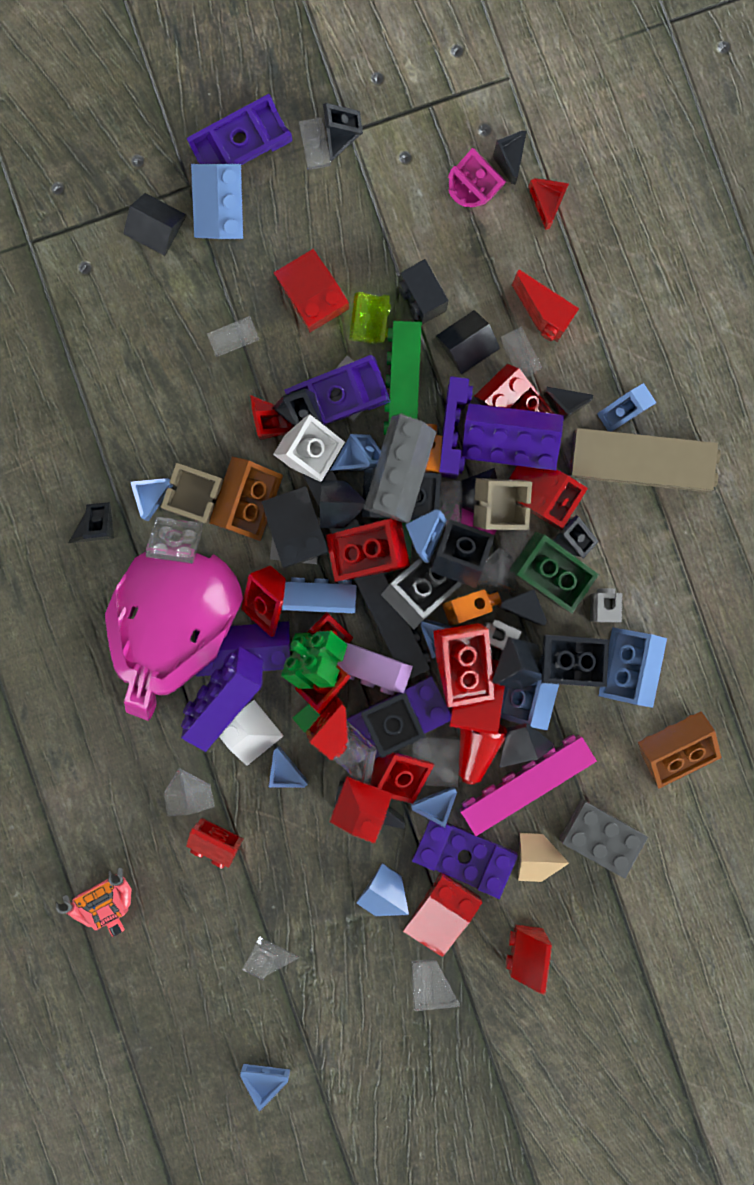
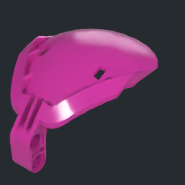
M175 544L156 547L134 558L127 572L116 586L105 613L109 648L115 672L121 680L129 684L124 701L126 713L147 721L151 719L155 711L156 694L167 695L174 692L217 657L223 639L227 636L243 601L241 586L229 566L215 554L211 558H207L189 551L191 548L189 545ZM137 607L138 611L135 615V618L130 619L133 616L135 608ZM196 629L200 633L196 643H193L190 639L193 631Z

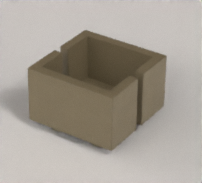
M176 463L169 483L176 486L177 489L175 491L167 488L161 508L210 525L209 521L215 504L212 502L213 500L217 501L224 480Z
M476 478L475 500L479 501V505H474L473 526L495 530H529L530 508L515 505V501L531 503L532 482L520 479Z

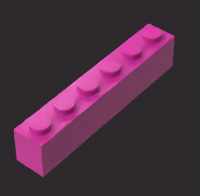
M574 734L570 735L562 741L563 745L557 749H551L536 762L535 760L526 762L522 765L523 770L516 774L511 772L502 778V783L497 786L494 784L489 785L482 790L483 794L476 799L472 796L462 803L463 807L460 808V812L474 835L481 834L597 762L584 739L580 735L576 737Z

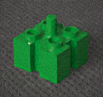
M332 631L316 632L314 635L309 632L296 633L290 647V651L293 654L286 659L281 676L298 689L313 688L314 684L319 688L335 687L340 671L336 666L338 662H343L348 644Z

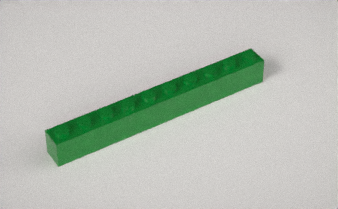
M393 321V328H388V342H392V351H387V365H391V375L386 374V389H390L391 402L385 404V412H389V421H384L383 435L387 433L391 416L402 414L417 420L422 322ZM402 522L408 558L411 559L412 539L406 527L407 523Z

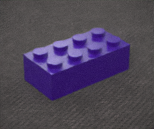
M469 403L465 421L462 457L469 460L556 470L564 415Z
M240 646L234 653L230 652L220 670L216 669L213 672L210 682L206 686L203 685L199 689L196 699L193 702L189 701L183 711L185 717L181 724L183 728L181 738L206 752L261 688L263 660Z
M432 676L405 688L404 693H406L424 734L450 721L451 714ZM397 692L347 717L346 720L367 762L379 757V754L360 713L403 693Z

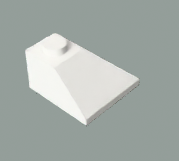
M309 414L285 434L273 455L290 468L322 482L345 441Z
M253 700L241 710L219 737L229 750L248 766L281 739L283 734L258 703Z

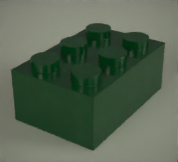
M536 531L509 569L511 573L570 613L575 611L599 576L597 572L553 540Z

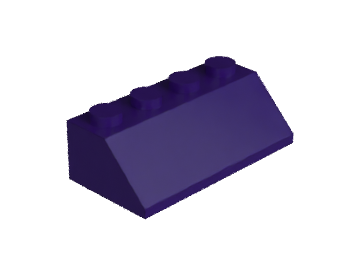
M289 621L278 622L275 636L270 637L257 624L231 626L227 636L223 639L217 657L200 670L196 677L211 676L216 669L220 670L224 665L227 655L230 652L234 653L239 646L263 660L262 671L283 670L286 659L292 656L290 651ZM198 630L195 631V643L200 633Z

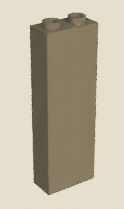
M576 428L573 431L569 476L578 479L710 492L714 490L718 483V473H715L716 464L720 461L721 451L718 450V443Z

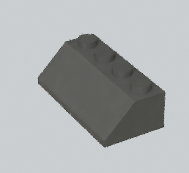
M402 414L391 416L364 507L365 510L407 524L410 523L435 439V430L422 421Z

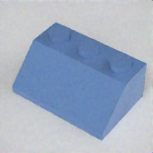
M191 164L194 238L243 239L241 164Z
M291 577V582H285L282 610L356 613L357 585H352V580L338 581V584H328L329 579H314V583H305V578Z
M612 627L608 652L607 687H600L598 696L653 708L667 638Z
M541 680L522 690L505 686L500 718L519 724L527 723L533 728L548 730L559 684L541 683Z

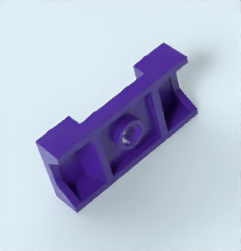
M270 94L186 138L199 164L243 165L270 149L274 152L293 141L292 134L284 125ZM243 133L246 135V139L242 143H236L233 141L234 135Z
M372 355L284 389L286 395L303 389L315 393L325 427L328 424L366 409L371 410L391 402L376 358ZM334 389H340L342 391L341 399L336 402L332 401L331 392Z
M450 376V382L447 387L439 471L441 478L456 479L458 474H462L464 470L465 457H461V450H455L458 432H454V426H458L461 410H464L466 404H469L472 399L473 386H469L468 378Z
M428 819L425 832L418 848L413 854L412 862L430 870L439 871L476 887L481 892L500 899L518 854L452 824L446 823V826L443 827ZM468 850L471 853V858L468 862L458 860L460 851Z

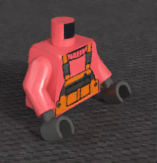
M118 868L116 875H112L111 871H109L108 879L77 895L72 899L73 903H70L69 897L64 895V904L55 902L56 910L58 913L67 914L83 925L92 927L94 930H98L106 925L112 937L125 930L119 918L128 912L131 904L132 889L123 877L122 868Z

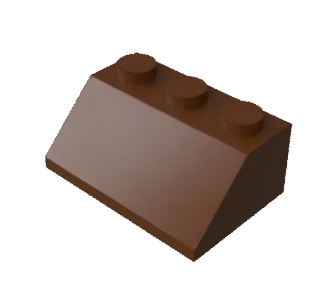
M232 456L209 523L261 541L267 524V518L261 501L276 497L283 475L252 461Z
M702 711L690 715L674 725L667 726L664 730L647 736L638 742L641 755L658 789L722 758L716 732Z

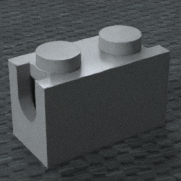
M614 588L597 589V593L590 594V622H622V593H615Z
M490 620V623L485 622L484 627L489 629L490 645L500 650H504L508 637L518 639L521 631L497 620Z

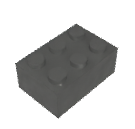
M438 544L429 563L424 562L420 557L381 594L413 629L463 584L431 572L439 549Z
M582 798L559 837L562 844L624 879L648 839L644 833Z

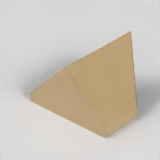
M519 834L518 881L542 882L569 864L543 834Z

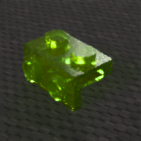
M362 292L354 294L349 340L372 345L384 342L388 334V327L386 326L387 316L391 310L389 295L379 297Z

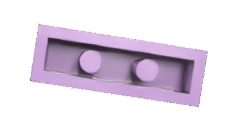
M345 642L348 646L343 662H338L337 664L351 676V680L357 677L361 679L360 683L372 688H374V685H378L381 687V692L389 695H394L395 692L404 693L413 666Z

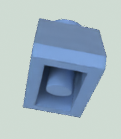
M643 383L598 412L597 415L606 429L612 432L656 404V401Z

